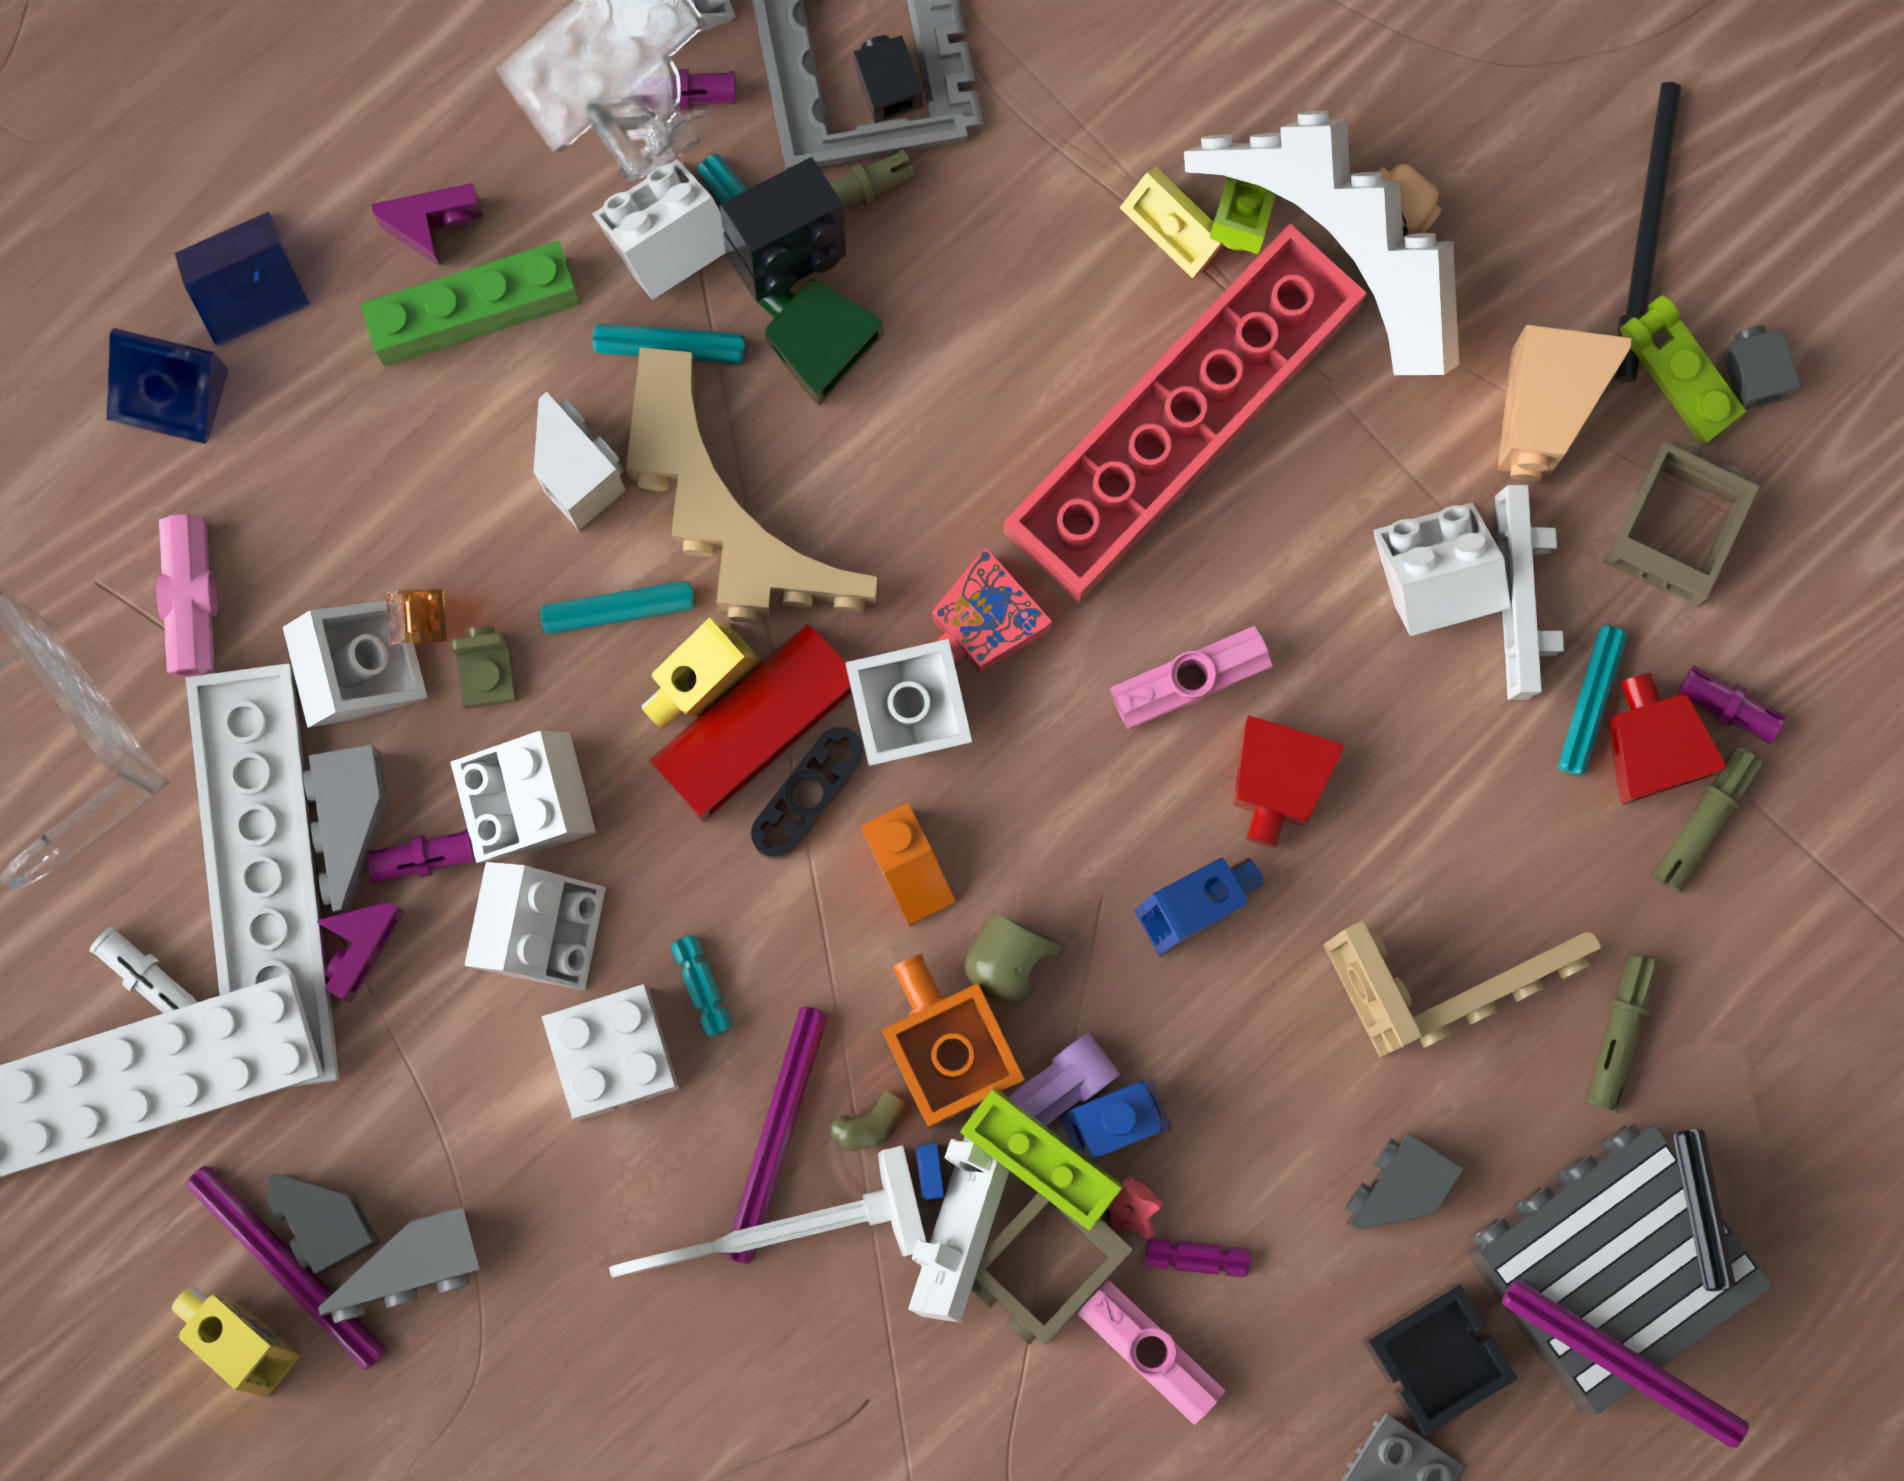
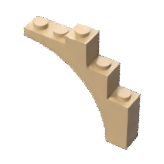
M640 347L626 471L630 480L638 481L637 486L643 489L666 491L669 489V484L677 485L671 537L675 546H683L682 552L684 554L711 557L714 550H722L716 600L719 611L728 612L727 619L731 621L757 623L759 616L771 617L773 596L782 597L781 603L784 605L800 608L812 607L813 600L834 602L833 609L850 613L864 612L865 605L877 607L878 577L836 569L796 552L766 532L735 501L714 470L701 438L695 407V362L692 352Z

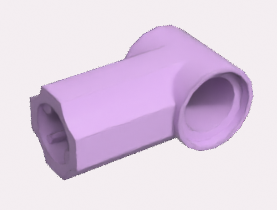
M1088 1032L1051 1060L1052 1065L1015 1090L1009 1096V1099L1047 1126L1080 1100L1084 1103L1121 1074L1090 1032Z

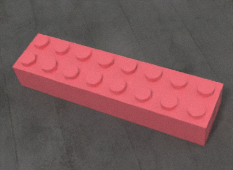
M1289 224L1004 521L1003 534L1075 601L1080 603L1361 309L1367 292L1293 225Z

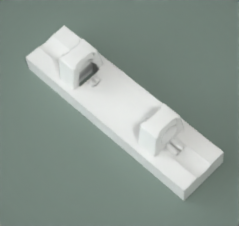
M1507 485L1495 495L1498 548L1505 561L1511 609L1502 611L1508 700H1529L1533 695L1542 692L1539 657L1557 656L1559 652L1564 651L1563 631L1537 630L1533 554H1549L1551 550L1557 548L1556 528L1531 527L1528 485Z
M965 1136L963 1141L951 1139L945 1155V1159L954 1164L955 1167L930 1243L923 1240L917 1241L912 1260L921 1265L922 1268L908 1310L921 1317L961 1323L1010 1171Z

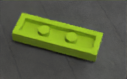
M995 1087L991 1089L960 1131L962 1135L1088 1231H1090L1122 1189L1123 1184Z

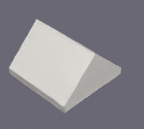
M949 639L845 662L869 766L972 742Z

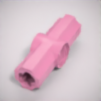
M189 514L169 515L167 518L159 519L162 575H158L156 579L157 607L160 618L164 621L167 673L170 676L184 677L215 672L212 617L217 615L218 597L214 574L212 571H209L207 519L204 516Z
M1252 626L1199 650L1183 652L1171 662L1110 687V692L1127 730H1130L1186 705L1198 704L1211 694L1272 669L1273 665L1262 636L1256 627ZM1186 666L1197 667L1205 676V685L1197 690H1188L1178 682L1177 672Z
M1109 1279L1076 1312L1193 1425L1203 1418L1226 1392L1218 1382L1172 1340L1169 1334L1156 1325ZM1156 1336L1165 1345V1357L1157 1366L1145 1367L1137 1359L1136 1347L1144 1337Z

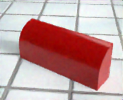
M805 624L650 758L649 762L704 823L852 694L845 662L810 625Z

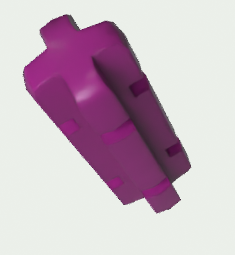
M1153 1238L1147 1242L1145 1262L1147 1266L1152 1268L1168 1269V1265L1175 1266V1270L1209 1274H1218L1219 1271H1225L1227 1276L1245 1277L1248 1276L1250 1270L1251 1254L1247 1248L1228 1247V1250H1221L1220 1245L1178 1241L1177 1245L1170 1244V1240Z

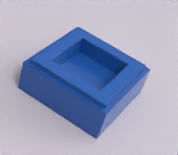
M937 1143L920 1145L916 1149L922 1198H925V1200L944 1198Z

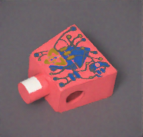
M987 548L979 553L932 611L933 622L943 632L934 642L949 639L954 664L956 665L965 657L980 674L1042 638L1051 631L1052 627L1050 618Z

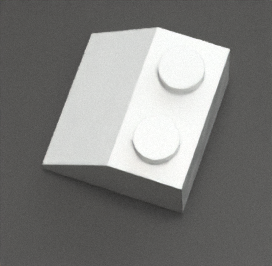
M402 598L310 610L283 627L308 728L357 720L427 698Z

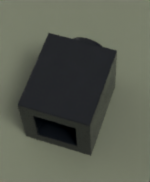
M888 35L877 36L864 42L861 45V49L854 51L855 69L875 123L923 107L922 89L902 35L892 39Z

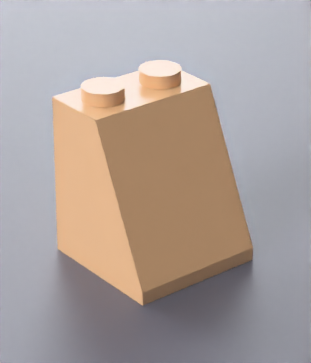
M1526 325L1511 350L1497 470L1511 472L1510 477L1512 479L1525 482L1541 481L1542 476L1549 477L1566 454L1630 350L1631 338Z

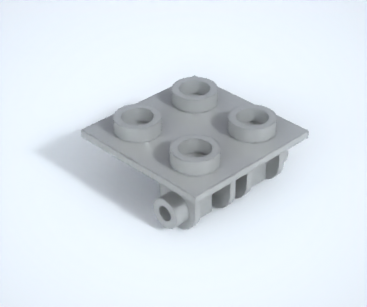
M1385 1413L1380 1422L1376 1420L1373 1422L1372 1425L1375 1428L1365 1442L1364 1448L1362 1450L1356 1449L1355 1453L1359 1456L1354 1464L1350 1461L1346 1466L1350 1470L1341 1481H1455L1464 1466Z

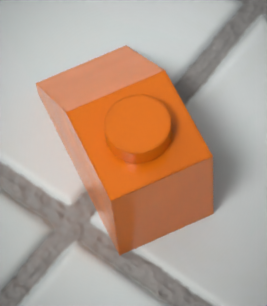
M908 802L860 826L862 834L909 926L956 903L935 855Z

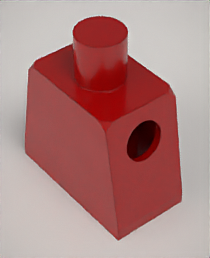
M1645 673L1621 682L1630 710L1615 715L1608 721V730L1619 798L1622 805L1715 776L1726 769L1724 760L1692 702L1685 693L1661 700L1652 673Z
M1248 715L1242 729L1233 805L1254 812L1246 839L1262 846L1276 848L1284 821L1304 826L1343 751L1344 744Z

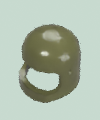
M992 911L968 951L964 965L965 972L973 985L978 983L984 994L1003 1003L1016 1004L1027 999L1035 990L1033 986L1029 985L1028 977L1036 962L1047 955L1058 960L1066 946Z

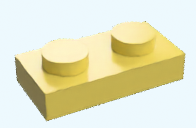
M1157 167L1151 169L1143 176L1120 206V209L1192 278L1206 268L1224 245L1221 242L1209 239L1213 221Z

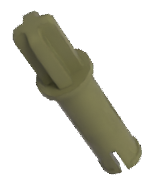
M1740 747L1734 750L1725 764L1726 769L1719 773L1711 786H1704L1703 791L1705 795L1701 799L1700 804L1657 869L1651 874L1656 880L1663 884L1678 863L1681 866L1669 882L1668 887L1675 892H1682L1683 886L1733 811L1739 812L1742 808L1739 801L1762 768L1763 762L1759 757L1749 750Z
M1631 954L1628 957L1616 1001L1610 1000L1609 1006L1613 1007L1610 1015L1611 1018L1586 1104L1618 1113L1644 1017L1651 1016V1011L1646 1009L1659 967L1658 962L1653 958L1639 954Z

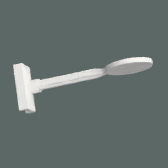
M903 1145L885 1149L878 1153L880 1175L884 1190L863 1194V1200L733 1231L714 1242L681 1248L609 1267L611 1278L655 1269L717 1252L739 1253L866 1221L869 1222L870 1226L891 1221L902 1256L913 1255L917 1241L923 1240L926 1242Z

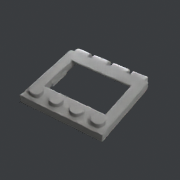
M752 0L785 170L810 157L814 159L820 168L890 156L901 149L908 153L966 143L967 132L977 131L985 127L978 91L959 92L958 90L976 84L968 43L957 42L949 44V40L960 39L966 36L959 0H907L930 117L907 121V118L860 125L856 127V130L830 134L804 0Z

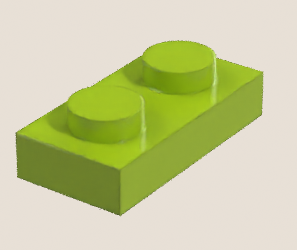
M1227 177L1209 239L1221 242L1233 250H1246L1259 254L1276 194L1262 186Z

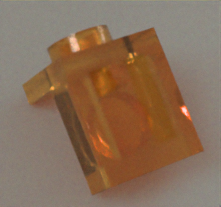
M443 589L386 592L390 645H419L448 641Z

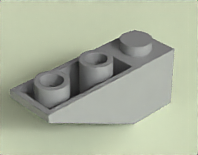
M373 745L309 755L311 770L303 772L307 799L309 802L316 801L319 821L311 823L313 844L316 853L324 852L327 872L319 874L320 892L324 905L332 904V911L337 914L350 912L367 864V851L372 849L388 803L380 752Z
M463 1207L409 1222L319 1306L320 1317L332 1314L334 1323L365 1315L363 1305L384 1299L386 1307L390 1308L418 1300L416 1289L437 1284L439 1293L470 1285L468 1275L476 1273L480 1268Z

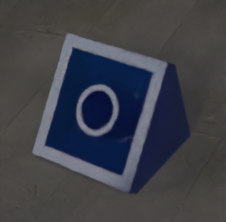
M269 211L174 253L184 287L216 346L311 305Z
M113 328L109 339L107 420L206 444L210 438L228 368L212 351Z

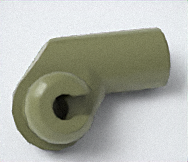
M884 1090L871 1115L853 1119L847 1115H842L836 1118L831 1126V1137L834 1141L840 1143L843 1149L858 1151L881 1145L887 1140L907 1102Z

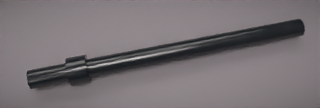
M1663 82L1660 87L1626 314L1620 316L1617 332L1619 337H1623L1620 331L1621 326L1633 317L1640 319L1647 313L1682 87L1674 82ZM1631 347L1616 372V379L1620 381L1635 382L1637 380L1640 360Z

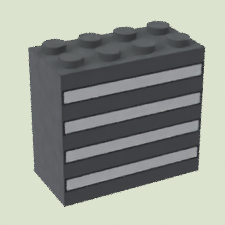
M1633 1123L1628 1127L1626 1125L1620 1127L1603 1139L1599 1144L1604 1152L1593 1158L1592 1155L1583 1158L1581 1156L1558 1172L1556 1175L1561 1180V1183L1552 1190L1548 1186L1543 1189L1539 1187L1518 1201L1514 1207L1519 1214L1508 1222L1505 1218L1499 1221L1495 1219L1471 1236L1476 1245L1465 1253L1501 1303L1511 1283L1515 1280L1522 1281L1662 1368L1773 1285L1722 1217L1735 1285L1730 1289L1714 1292L1704 1289L1677 1155L1655 1125L1638 1128ZM1506 1308L1580 1411L1598 1415L1634 1388Z

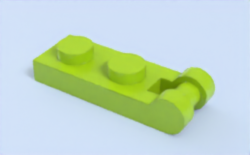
M1661 295L1648 305V313L1640 319L1633 317L1620 327V331L1623 337L1631 338V349L1698 442L1707 443L1747 411L1684 325L1675 305L1667 297ZM1661 328L1668 339L1656 347L1653 343L1652 335Z

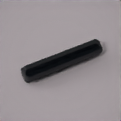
M1700 1128L1678 1131L1674 1134L1673 1139L1703 1287L1706 1291L1710 1292L1730 1289L1734 1287L1735 1279L1705 1132Z

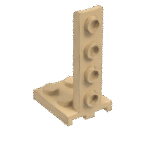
M1362 920L1344 929L1323 944L1380 1058L1417 1039H1420L1425 1048L1453 1034L1448 1025L1449 1023L1466 1016L1471 1025L1499 1011L1494 1001L1512 993L1515 1001L1518 1002L1545 988L1540 978L1558 970L1561 978L1564 979L1590 966L1586 955L1601 948L1594 934L1589 932L1582 933L1412 1017L1408 1009L1412 1005L1409 992L1398 977L1392 978L1383 960L1387 958L1385 945L1374 929L1368 931Z

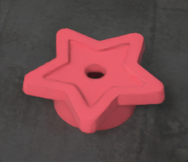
M1128 1175L1122 1182V1189L1107 1207L1111 1212L1109 1227L1114 1232L1130 1228L1142 1237L1149 1239L1154 1235L1151 1216L1163 1204L1155 1198L1153 1192L1146 1185L1134 1181L1133 1177ZM1126 1205H1131L1134 1211H1131Z

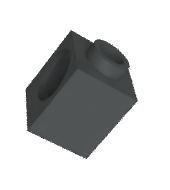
M1755 326L1734 335L1735 340L1731 342L1722 354L1734 394L1745 410L1790 399L1800 388V383L1783 328L1766 332L1765 326Z

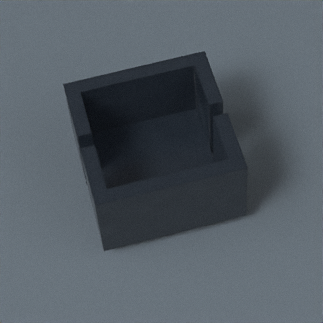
M812 157L720 204L722 227L725 230L723 232L725 254L756 302L768 296L775 297L786 293L795 285L796 281L814 272H826L837 265L842 257L846 256L845 232L843 231V228H845L844 204Z
M1451 1284L1361 1339L1386 1381L1391 1383L1399 1381L1401 1383V1386L1394 1389L1393 1392L1417 1432L1425 1436L1518 1379L1492 1336L1482 1335L1476 1340L1474 1339L1471 1332H1478L1485 1328L1486 1325L1461 1284Z

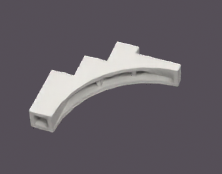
M1329 111L1298 113L1297 121L1281 127V134L1263 133L1251 135L1250 143H1232V135L1226 134L1201 137V145L1184 151L1185 172L1225 175L1262 186L1298 205L1328 229L1355 261L1375 296L1388 333L1394 375H1445L1459 365L1453 241L1436 242V234L1433 233L1406 235L1403 242L1400 180H1383L1382 172H1361L1352 174L1350 181L1347 119H1329Z

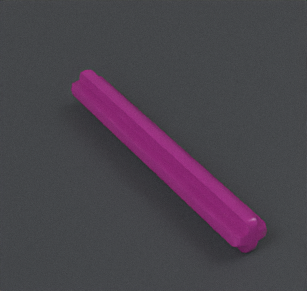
M802 1006L799 1009L731 1233L765 1223L826 1024L827 1015L821 1010L808 1006ZM757 1248L739 1253H725V1256L739 1263L750 1264L754 1259Z
M203 1166L191 1175L186 1183L187 1188L362 1369L372 1368L383 1358L386 1353L385 1347L357 1318L334 1323L332 1314L320 1317L319 1306L333 1293L308 1268L303 1269L294 1253L211 1167Z
M1515 1280L1508 1287L1503 1296L1502 1304L1509 1310L1727 1446L1737 1448L1744 1440L1749 1429L1747 1421L1524 1282Z

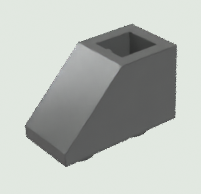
M1410 1134L1403 1135L1399 1142L1390 1138L1374 1162V1165L1381 1169L1370 1187L1362 1182L1349 1200L1345 1209L1352 1213V1216L1346 1225L1353 1230H1362L1434 1215L1463 1169Z
M274 1173L265 1178L271 1189L270 1192L265 1194L267 1203L279 1222L286 1219L296 1238L289 1241L303 1269L311 1266L314 1274H324L380 1243L356 1196L283 1174Z

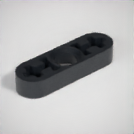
M836 727L824 732L756 818L752 825L751 838L756 850L762 856L772 860H780L791 855L858 770L863 761V747L859 737L853 731L843 727ZM844 740H847L851 743L848 750L853 758L848 764L843 760L836 762L829 772L830 775L837 777L838 780L834 785H830L822 773L810 769L809 766L813 761H817L819 766L823 768L831 756L830 751L826 748L831 741L840 745ZM801 780H815L823 789L821 801L812 808H802L792 798L793 788ZM782 802H785L793 814L807 820L801 827H798L792 819L784 831L785 836L789 839L787 844L782 846L774 843L768 848L764 845L767 837L762 829L766 824L772 827L779 825L786 815L783 811L776 809Z

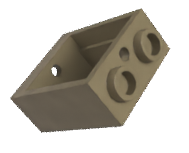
M1664 441L1654 453L1603 562L1698 607L1708 598L1760 486L1748 481L1750 476L1740 468L1729 464H1721L1718 467L1701 459L1702 453L1689 444L1679 441L1669 444ZM1663 470L1732 502L1700 571L1631 539Z
M1040 1193L1027 1204L984 1250L971 1289L990 1308L997 1300L1007 1308L1013 1316L1006 1323L1029 1345L1036 1338L1045 1345L1133 1251L1100 1218L1088 1231L1050 1202L1100 1249L1107 1258L1052 1318L1043 1325L986 1271L991 1263L1050 1202Z

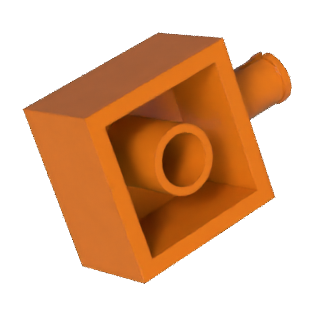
M921 953L892 967L913 1010L909 1012L910 1016L881 1029L918 1109L928 1129L981 1104L993 1087L1004 1093L1023 1084L1025 1079L979 984L976 983L950 997L947 995L941 996Z

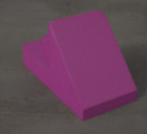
M473 183L371 204L373 215L383 230L437 265H440L433 227L441 226L444 230H457L471 225V219L483 217L480 198Z
M386 902L318 920L317 923L351 942L347 952L340 949L329 963L325 977L330 980L325 990L352 1003L405 912L395 905Z

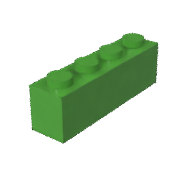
M559 240L360 303L374 351L384 367L580 305L569 266Z

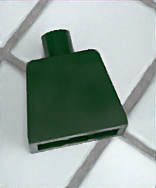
M815 279L808 281L796 295L789 290L780 296H768L757 302L774 317L764 330L767 344L817 405L823 402L884 335L882 320Z

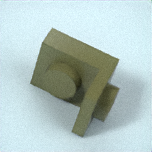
M475 627L464 630V638L451 640L452 650L457 658L462 706L465 709L517 702L510 643L504 633H495L494 627Z

